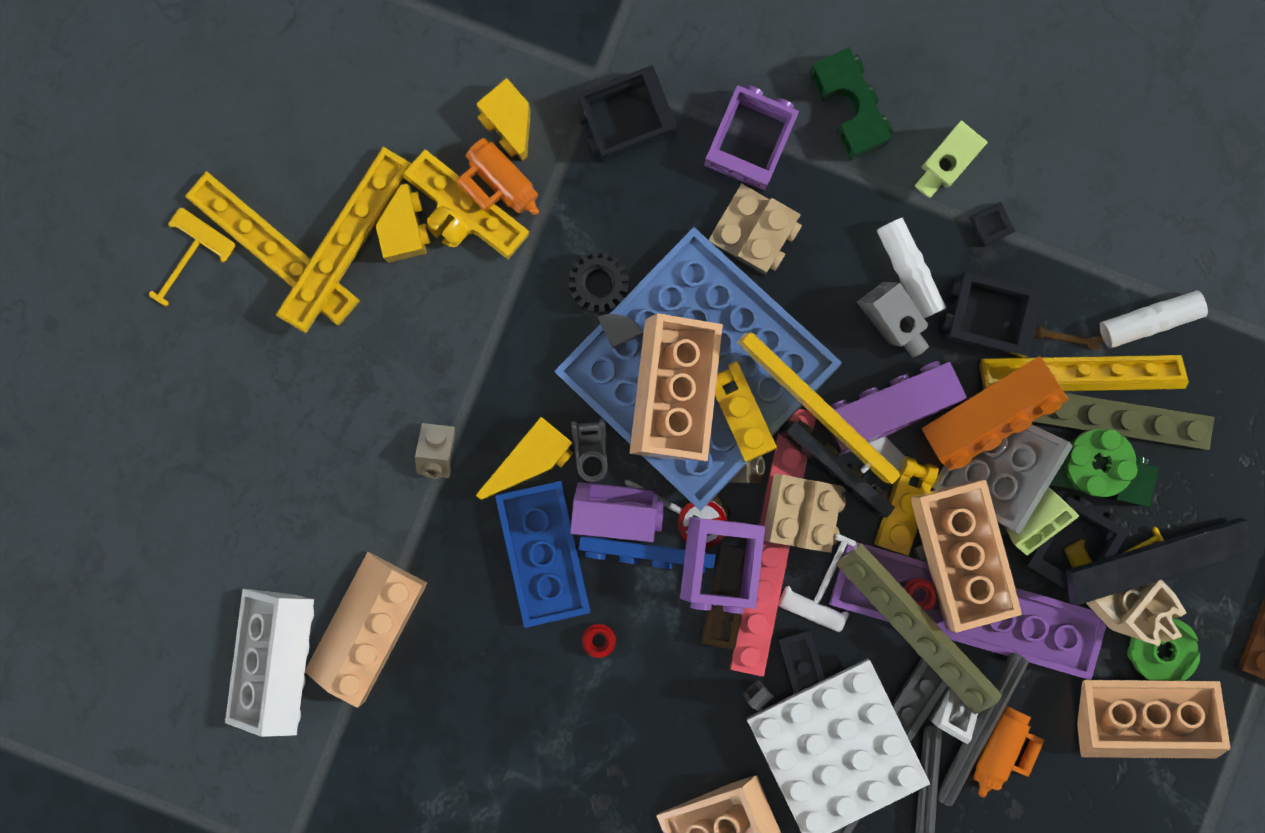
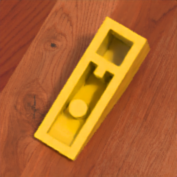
M540 417L476 496L481 500L552 470L556 464L562 468L574 453L570 450L573 442L544 418Z

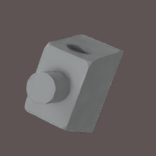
M882 282L857 301L860 308L890 345L904 346L912 358L920 355L929 347L920 334L928 327V324L900 282Z

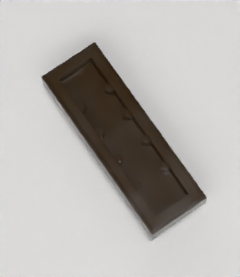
M720 543L710 594L740 597L746 548ZM712 605L711 610L706 612L700 642L734 650L741 614L724 612L722 605Z

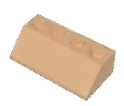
M659 313L645 319L629 454L662 459L708 461L723 324Z
M980 480L946 487L910 497L933 585L936 589L945 629L958 633L1022 615L987 481Z
M367 552L307 665L305 673L328 693L357 708L366 701L427 582Z
M1084 680L1082 682L1077 720L1081 757L1216 759L1231 749L1220 681Z

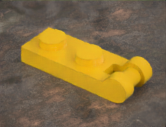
M736 361L729 364L728 369L717 373L715 397L747 463L777 449V446L739 363ZM735 381L738 390L726 395L722 386Z
M905 456L898 470L901 476L894 482L888 500L895 506V509L888 518H882L874 544L909 556L918 529L910 497L930 492L932 485L937 479L939 469L937 466L929 463L925 466L918 464L916 459ZM912 476L919 478L917 487L908 485Z

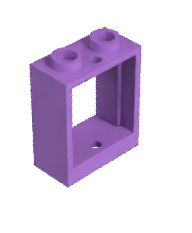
M737 85L707 154L704 166L765 191L799 111L793 109L794 105L785 99L776 98L774 101L763 96V92L754 86L745 85L741 87ZM739 104L785 123L766 169L720 150Z
M578 482L573 501L570 534L654 542L655 531H662L664 501H657L658 490Z
M689 517L680 599L691 602L690 608L710 611L712 605H722L724 612L743 614L744 608L756 609L765 526ZM707 534L747 538L740 597L700 593Z

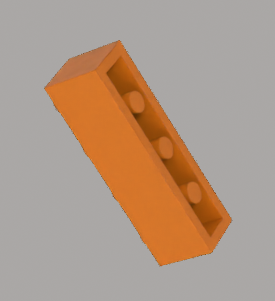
M1038 356L921 429L938 459L949 471H952L953 469L965 467L972 461L973 457L983 451H990L998 447L1002 440L1011 434L1026 430L1033 421L1041 416L1056 412L1069 399L1042 357Z

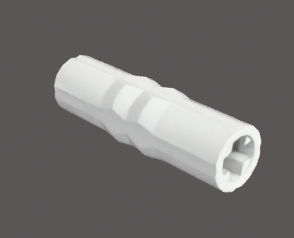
M899 218L879 228L877 232L892 261L893 268L899 275L902 286L923 318L947 308L932 279L930 269L925 264L923 255L917 248L903 218Z
M1196 290L1100 322V332L1104 343L1110 349L1206 317L1208 308L1204 296L1200 291Z

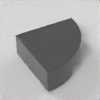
M606 314L598 317L612 349L643 335L639 326L628 317L618 314Z

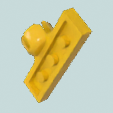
M424 149L403 173L404 179L436 203V209L427 219V228L436 238L442 234L445 238L442 243L445 245L457 247L467 235L474 234L509 260L529 236L530 231L494 204L488 210L483 211L456 182L460 176Z

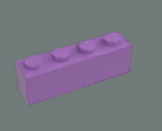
M939 361L922 367L920 369L921 374L909 378L908 374H904L889 382L890 387L878 391L877 387H873L858 395L860 399L848 404L846 400H842L830 407L868 443H871L962 404L967 397L951 363L947 362L940 365ZM828 430L836 450L840 453L839 456L851 451Z

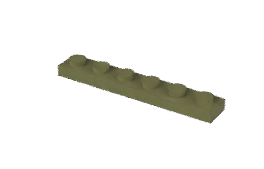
M1065 393L1069 400L1064 402L1059 410L1049 415H1043L1032 422L1076 430H1116L1125 438L1210 450L1214 417Z
M862 543L838 560L836 565L847 578L853 582L871 604L878 609L974 714H978L999 702L1003 695Z

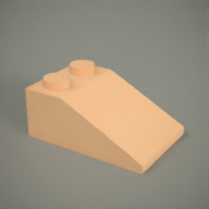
M757 775L730 783L656 815L663 833H781Z

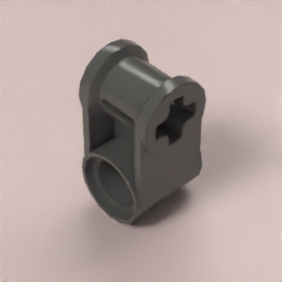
M600 418L597 422L578 423L577 420H572V438L578 474L588 483L600 482L605 478L608 471L606 452L608 445L605 420ZM586 433H597V434H591V435H582V434H586ZM591 458L598 459L602 463L601 472L594 477L586 475L583 471L584 463Z

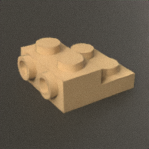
M741 183L710 236L709 241L717 249L765 276L769 268L776 271L785 256V253L781 252L780 249L786 239L790 242H793L802 226L797 222L801 214L773 198L769 200Z
M774 473L764 525V541L831 553L832 546L838 542L834 536L837 533L840 534L838 527H836L838 513L844 509L846 504L845 496L842 493L843 486Z

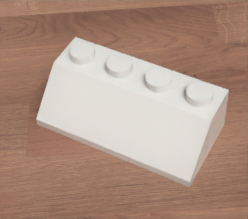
M242 589L225 719L226 724L261 737L297 735V727L301 718V696L305 686L306 658L310 649L309 635L311 622L314 617V599L293 594Z

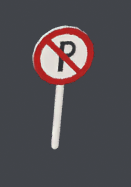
M625 480V485L628 487L645 489L631 480ZM658 496L657 501H664L663 506L680 514L678 529L686 542L689 517L727 521L724 510L714 501H710L700 512L691 502L686 504L684 508H681ZM707 534L705 548L718 544L724 538V535Z

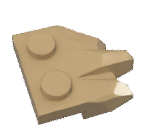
M1162 579L1086 603L1113 631L1157 646L1160 645V640L1168 642L1182 637L1172 617L1178 618L1187 612L1174 592Z

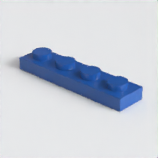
M581 535L579 550L586 551L585 557L605 560L606 554L619 555L618 562L639 564V558L653 560V567L672 569L673 563L684 564L686 549ZM705 552L703 573L706 572V567L714 568L716 556L714 553Z

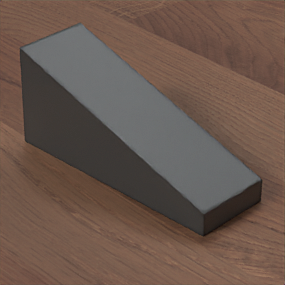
M758 679L743 693L747 703L757 711L767 708L777 699Z

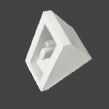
M947 686L928 720L938 728L968 744L972 739L978 714H974L954 691Z

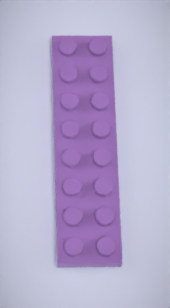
M847 544L843 552V555L848 553L856 546L852 547ZM863 544L903 588L907 582L915 578H923L933 584L928 562ZM839 568L829 604L888 621ZM1018 588L1015 589L1022 615L958 633L945 629L937 599L934 606L926 611L931 619L953 641L1009 656L1012 652L1018 653L1030 663L1092 680L1106 629V624L1091 609ZM916 589L913 593L915 601H921L925 596L922 589Z

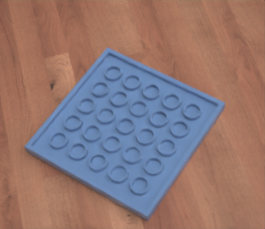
M695 227L680 240L610 313L628 317L639 326L642 333H644L645 319L657 313L723 324L717 373L728 369V365L737 361L772 437L796 413L802 404L737 343L742 335L749 332L754 333L815 392L842 364L837 357ZM599 324L554 372L631 444L643 335L612 349L601 324ZM735 381L722 386L726 395L738 390ZM716 397L714 399L708 461L662 459L643 456L700 512L747 464Z

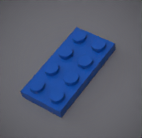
M562 481L496 495L495 498L524 628L591 613L574 534H570L571 521Z

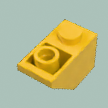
M506 78L476 103L481 113L477 118L489 132L495 129L502 139L499 141V144L511 158L516 154L523 161L527 158L531 110L527 100Z
M408 184L400 185L376 224L382 255L388 263L427 254L425 244L430 243L426 224L420 225L417 213L423 211L418 191L412 192Z

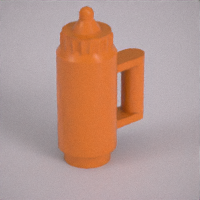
M485 138L476 142L465 155L470 161L469 166L471 168L457 179L456 182L483 211L488 210L501 199L508 207L513 208L519 214L529 211L533 215H537L539 209L536 207L535 201L539 195L533 189L532 183L493 142L489 143ZM478 174L495 194L489 198L471 178Z
M1008 706L1002 712L975 765L976 771L973 779L979 782L980 789L978 794L980 797H985L987 792L992 789L999 791L1003 783L1008 780L1012 770L1029 777L1045 741L1043 738L1029 733L1031 728L1028 725L1031 719L1030 716ZM1029 738L1030 740L1019 765H1014L1025 739Z

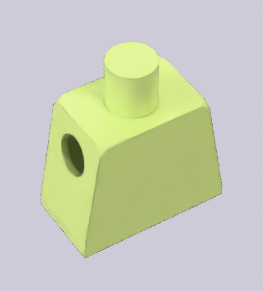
M961 120L921 166L926 173L916 183L915 187L928 198H931L941 185L948 188L988 142ZM943 158L951 163L948 171H944L939 165Z
M1048 487L1020 535L1007 528L1006 530L1013 544L1023 553L1029 555L1077 519L1079 515Z

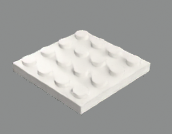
M868 658L746 718L802 833H832L930 785L922 765Z

